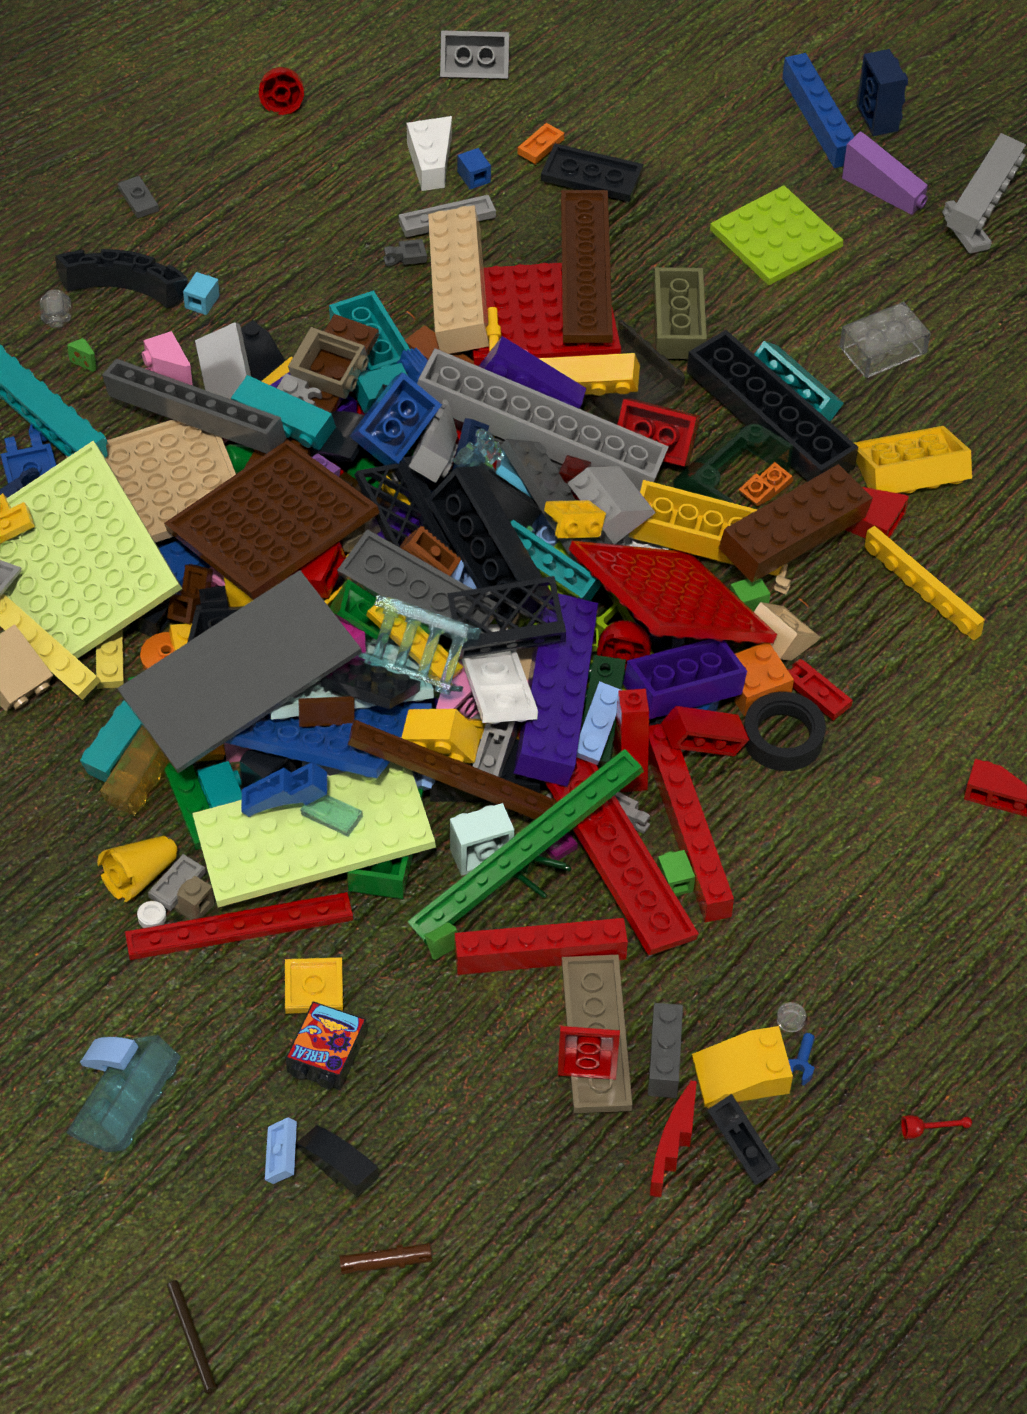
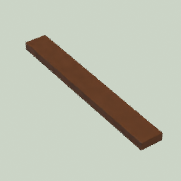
M355 720L351 726L347 745L495 804L503 803L505 808L535 820L557 803L553 798L358 720Z

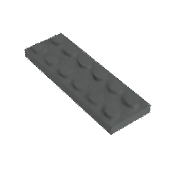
M506 439L500 445L555 532L557 523L553 521L550 515L544 512L546 501H576L571 493L570 486L564 482L558 473V467L551 462L546 454L545 447L541 443ZM600 537L559 538L571 559L581 566L585 565L577 562L576 557L568 550L572 541L605 544Z
M367 529L337 569L338 575L349 579L380 599L387 596L406 614L456 642L447 593L471 590L472 588ZM486 596L481 600V603L490 609H493L497 603ZM466 599L454 601L455 607L464 614L473 604ZM476 607L469 617L481 624L488 613ZM457 615L458 623H459V621H460L462 618ZM492 617L490 621L487 623V625L485 626L486 628H488L490 623L493 621L494 617ZM465 621L460 628L461 637L473 635L477 628Z

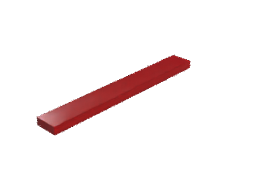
M348 892L130 930L125 931L129 959L135 960L353 921V914Z

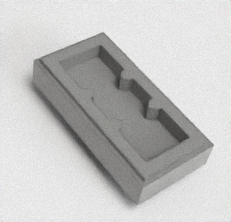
M183 854L149 890V898L161 903L166 909L171 911L178 904L177 893L182 884L192 879L194 875L201 878L206 873L205 867Z

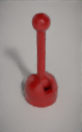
M906 1115L901 1118V1131L904 1139L918 1138L925 1129L953 1126L970 1128L972 1126V1119L970 1117H963L961 1120L924 1123L921 1118L914 1115Z

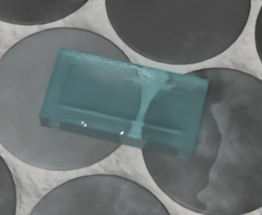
M325 795L307 805L304 804L300 809L302 816L349 837L363 818L361 810L329 795Z

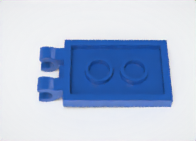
M39 431L29 433L31 447L21 450L17 449L14 436L4 438L7 453L0 455L8 484L19 478L20 474L29 468H37L40 477L56 466L51 444H42Z

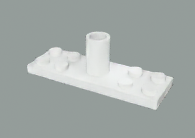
M490 624L487 628L492 632L500 631L498 624ZM516 650L461 659L482 723L524 722L537 719L538 709Z

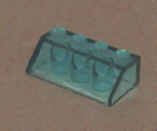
M158 1035L131 1039L136 1042L138 1049L125 1070L108 1066L66 1132L68 1135L105 1152L123 1151L131 1144L134 1132L146 1120L147 1111L152 1103L160 1097L162 1087L167 1079L175 1073L176 1065L181 1058Z

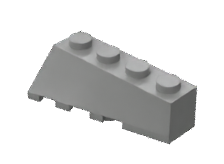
M443 399L442 406L420 437L409 464L411 469L435 483L440 476L445 478L458 447L455 443L458 435L449 401Z

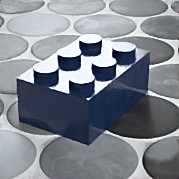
M890 49L866 53L863 57L856 107L872 136L899 131L900 121L903 118L902 106L905 103V88L908 86V77L901 70L898 59L894 57Z

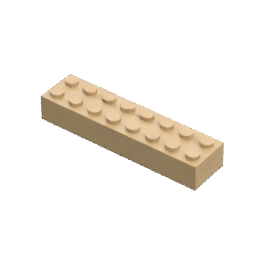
M475 205L428 214L434 324L439 349L451 354L489 347L486 331L488 319L481 229Z

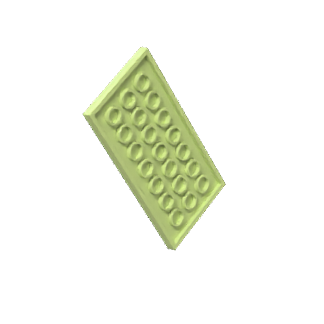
M392 762L387 765L378 778L365 777L364 775L347 771L327 776V795L307 805L303 803L282 805L248 817L241 812L242 800L192 813L218 907L436 848L412 770Z

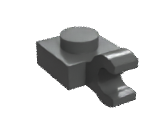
M422 239L399 241V247L388 246L384 248L386 255L383 257L385 266H393L400 260H402L403 265L427 262V253Z

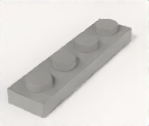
M489 195L399 214V223L405 237L428 233V214L437 211H447L462 206L475 205L478 220L481 221L495 218L496 210Z

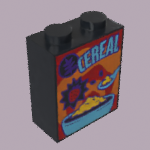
M313 1001L286 1056L287 1073H290L297 1079H308L317 1082L324 1088H334L341 1091L367 1035L366 1019Z

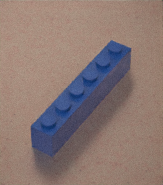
M803 53L785 57L782 77L832 166L834 168L844 166L847 144L855 137L807 54Z

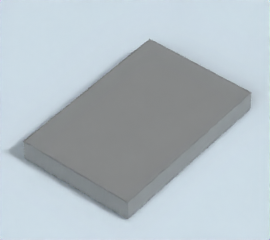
M236 322L195 340L205 390L231 399L247 375L251 376L241 326Z

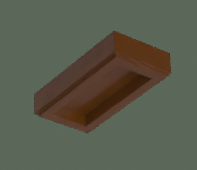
M352 696L298 699L299 727L354 723V697Z

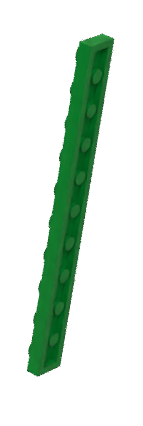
M625 749L622 750L407 921L409 926L427 945L425 934L447 922L450 924L455 923L643 773L642 766Z

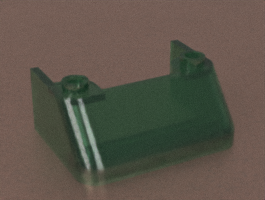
M750 424L723 434L674 479L673 488L733 503L732 499L715 489L720 484V473L746 450L770 465L774 462L789 473L793 445L759 424Z

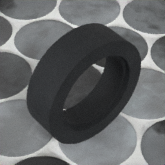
M480 463L478 468L507 518L511 521L515 520L525 528L532 526L542 512L535 500L497 475L494 469Z
M792 692L769 693L753 702L746 713L744 729L749 741L745 744V748L756 762L767 768L777 771H794L804 768L815 761L822 750L826 730L825 718L818 706L802 695ZM790 715L798 718L807 726L810 737L800 746L780 748L765 741L758 727L763 720L770 716Z

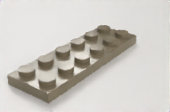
M619 955L562 957L566 1026L620 1030L616 1080L570 1076L573 1114L632 1111Z

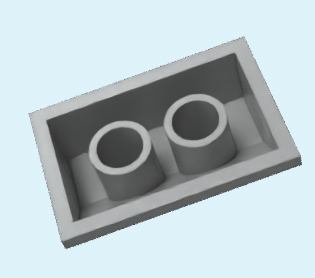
M441 31L440 77L508 79L509 32Z
M620 466L587 467L568 482V485L580 500H589L606 513L602 529L613 544H616L656 513Z

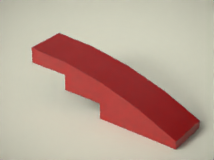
M690 1081L676 1102L664 1127L655 1156L650 1196H662L664 1171L676 1172L679 1146L690 1147L697 1081Z

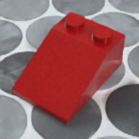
M560 1026L558 1075L616 1080L620 1030Z

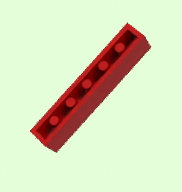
M624 918L454 933L457 975L562 966V957L619 955V960H626L628 940Z

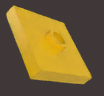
M342 957L285 959V1014L307 1013L313 1001L343 1011Z

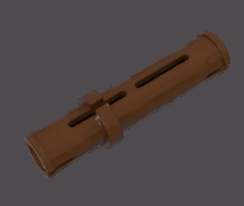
M430 1242L404 1247L402 1244L396 1245L397 1248L339 1255L341 1273L345 1275L398 1266L399 1269H403L405 1265L432 1262Z

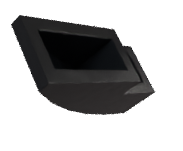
M318 1125L295 1145L336 1184L340 1181L356 1197L378 1179V1167L371 1160L339 1136Z

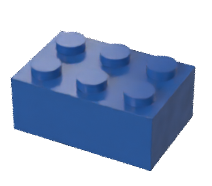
M402 372L391 380L349 437L382 464H399L442 404Z

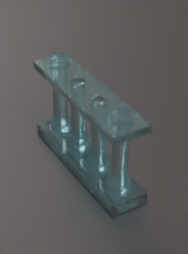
M377 595L374 605L383 608L384 619L373 653L362 652L358 657L368 660L367 664L384 666L435 685V691L447 695H450L451 691L462 692L463 686L451 681L463 643H467V639L478 640L481 629L393 597ZM400 614L406 616L405 621L407 625L396 661H392L383 656L395 617L398 618ZM421 623L429 625L428 630H430L419 669L417 670L406 666V662L417 627L421 626ZM447 631L452 633L451 638L453 641L442 677L438 678L428 673L440 635Z

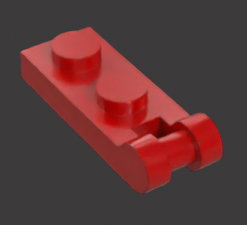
M798 659L793 663L791 669H787L794 679L793 688L802 696L814 702L833 721L852 706L853 700L804 660Z

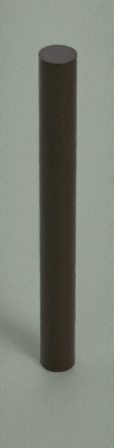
M177 1280L171 1281L167 1284V1288L205 1393H213L217 1390V1386L182 1290Z

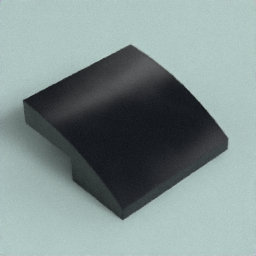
M332 411L336 428L320 450L312 447L310 453L313 456L316 454H320L323 457L331 456L337 463L353 462L362 446L349 436L365 415L346 411Z

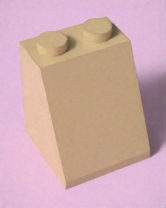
M14 624L0 633V706L5 711L12 707L17 710L29 701L27 697L33 693L40 695L50 687L49 682L53 674Z

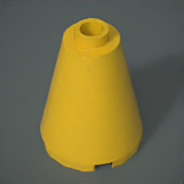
M166 836L106 849L98 855L97 861L98 867L103 865L105 872L101 874L102 881L115 898L119 900L123 897L125 898L124 902H128L136 897L176 860L178 850L175 842Z

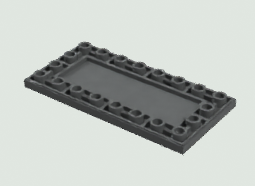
M299 570L117 689L169 762L179 773L361 654L362 650Z

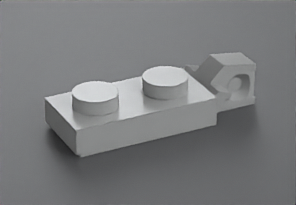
M954 200L946 202L942 211L947 223L956 205ZM983 229L981 231L977 230L972 238L953 230L969 253L988 250L991 247L992 241Z

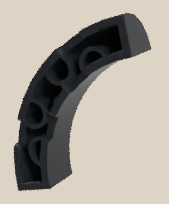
M101 249V253L85 254L84 250L55 255L58 275L67 292L88 287L124 288L148 295L166 308H169L184 295L183 291L188 283V278L172 265L164 266L155 262L154 257L132 251Z

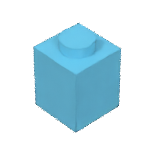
M196 272L183 291L185 308L207 315L219 297L218 279Z

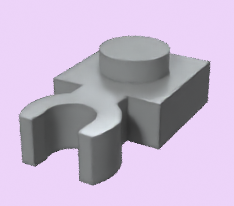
M289 374L284 375L277 389L316 406L315 401L310 399L312 397L322 398V393L318 388H309L307 381Z

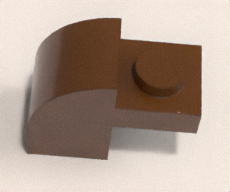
M193 564L185 565L183 589L170 596L168 619L192 624L196 605L201 604L199 589L211 588L213 569Z

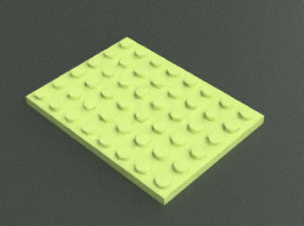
M94 441L7 498L11 508L23 502L26 503L35 527L0 544V560L21 567L20 574L3 594L77 659L182 589Z

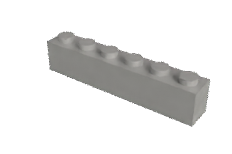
M1000 133L954 206L947 227L971 238L977 230L981 231L987 218L991 216L995 205L997 206L1003 192L1005 193L1010 181L1015 177L1018 167H1021L1026 157L1023 154L1026 144Z

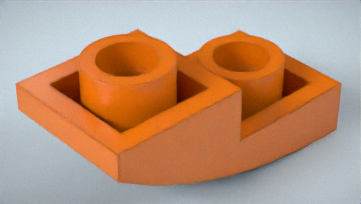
M774 462L760 476L757 473L754 474L738 490L749 501L759 506L793 482V476Z

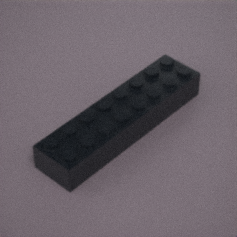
M727 330L689 351L687 372L807 481L838 464L846 472L855 467L858 446Z

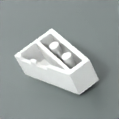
M452 116L407 123V145L422 191L445 188L450 143L452 140Z

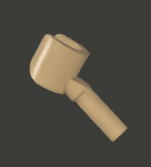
M787 563L781 566L780 574L776 576V584L774 586L775 591L787 594L791 585V580L785 578L788 567Z

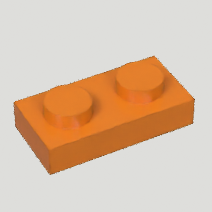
M545 123L518 146L517 154L537 164L552 150L555 143L560 144L564 140V132Z

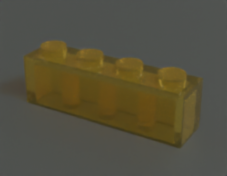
M143 725L100 790L108 805L134 816L138 809L145 804L147 795L153 786L159 782L161 773L167 764L170 763Z

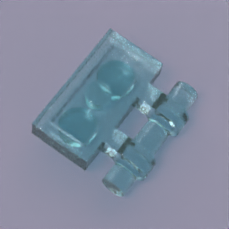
M480 428L476 431L477 443L474 445L469 442L464 448L459 450L457 456L452 460L457 467L479 466L482 463L494 469L492 464L504 457L500 444L494 441L492 434Z

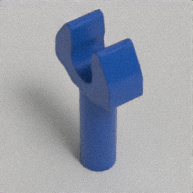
M810 1033L803 1035L797 1058L788 1059L792 1074L795 1070L803 1072L801 1085L807 1084L812 1079L814 1073V1066L808 1063L815 1036Z

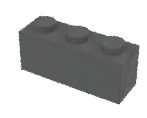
M654 1003L648 1096L677 1098L683 1005Z

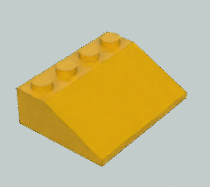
M945 426L854 442L858 446L856 463L867 487L893 493H912L920 488L933 489L941 484H959L964 480L972 479L971 450Z

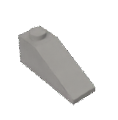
M521 722L486 723L473 767L500 777L514 745Z

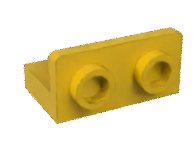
M589 500L546 501L544 512L550 515L553 521L557 523L555 531L557 538L600 537L606 513Z

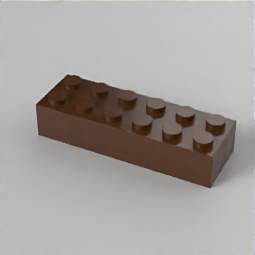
M838 464L726 527L719 549L753 583L864 519L873 498Z

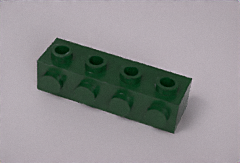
M594 655L593 664L590 663L588 679L590 682L589 688L586 689L584 705L586 707L585 713L582 714L580 730L584 724L599 681L623 690L626 659ZM616 717L597 765L598 768H601L612 759Z

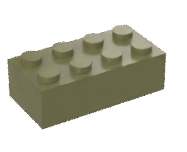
M655 267L653 298L656 359H688L689 351L707 341L703 268Z

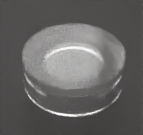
M794 1002L781 1005L777 1013L779 1027L787 1032H796L803 1028L806 1020L804 1008Z

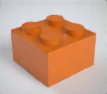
M762 643L735 653L747 670L742 694L732 697L743 716H746L753 702L764 695L774 692H792L794 679L770 643Z

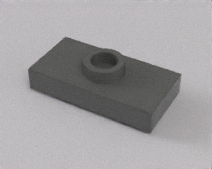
M140 176L118 183L119 191L137 218L159 211L157 202Z

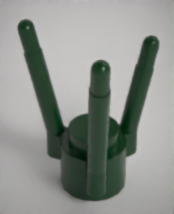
M537 856L512 877L523 882L542 898H546L547 894L523 874H529L535 863L566 871H571L572 868L565 862Z

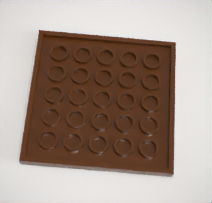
M286 440L166 521L164 525L170 534L254 600L380 512L374 502L292 442Z

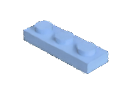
M599 681L579 735L577 758L598 765L616 717L618 691L621 689Z

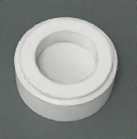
M157 901L145 902L137 911L138 922L143 928L164 925L166 921L165 908Z

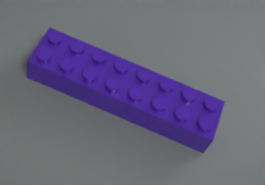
M558 593L563 622L566 628V642L533 647L528 684L538 709L537 719L521 723L514 774L567 786L576 764L598 603ZM547 608L539 616V619L546 623L557 621L556 614Z

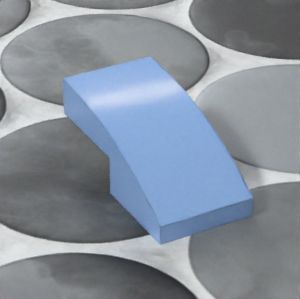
M98 1038L93 1041L80 1063L82 1066L106 1071L108 1066L125 1070L137 1051L138 1045L134 1040L126 1038Z

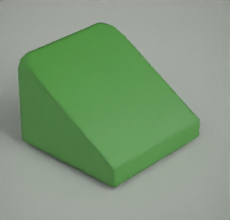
M449 922L424 935L434 960L454 950V933H458V931Z

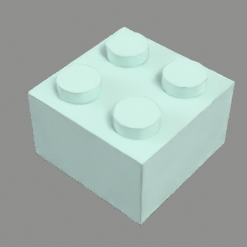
M503 803L495 806L489 805L468 814L462 813L450 819V851L461 876L468 874L514 837V828Z

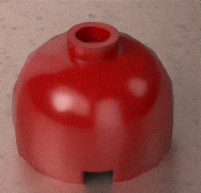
M272 68L264 74L260 81L258 92L260 102L266 110L278 112V115L294 112L300 107L304 98L302 79L297 72L290 68Z
M622 620L611 623L601 633L598 641V656L626 659V666L628 660L647 656L651 653V639L645 628L632 621Z

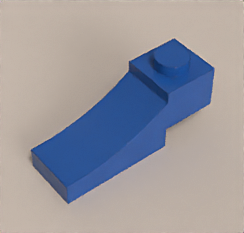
M314 762L293 772L282 768L242 789L241 812L250 817L261 811L294 803L307 805L327 795V771Z

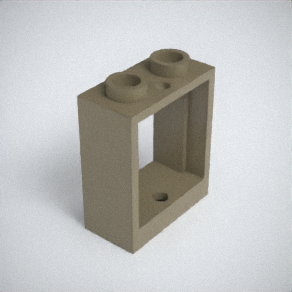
M310 327L288 368L291 376L307 381L310 387L318 388L321 391L346 399L349 392L355 389L357 378L361 371H365L369 358L367 357L364 345ZM320 349L352 360L341 381L309 370Z

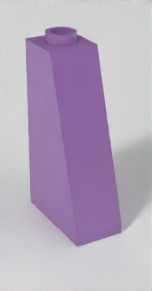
M859 132L847 144L842 179L911 215L919 208L922 209L928 200V196H926L928 185L867 135Z

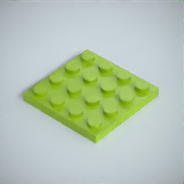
M784 185L723 216L710 225V230L768 285L843 247V239Z

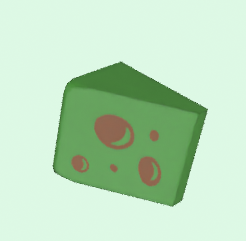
M84 338L67 345L69 360L72 363L92 372L96 371L95 353Z

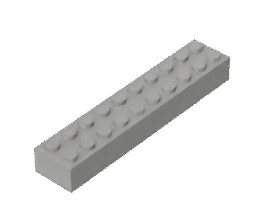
M436 348L433 350L417 382L421 388L439 403H442L443 399L448 400L454 419L464 422L465 418L487 424L489 425L488 433L504 440L514 439L539 442L545 447L546 454L550 459L580 472L584 471L587 467L620 466L639 492L643 480L654 482L669 447Z

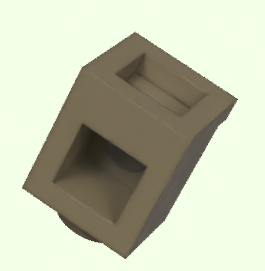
M195 875L192 879L182 884L178 890V904L175 906V910L190 920L203 918L214 906L212 886Z

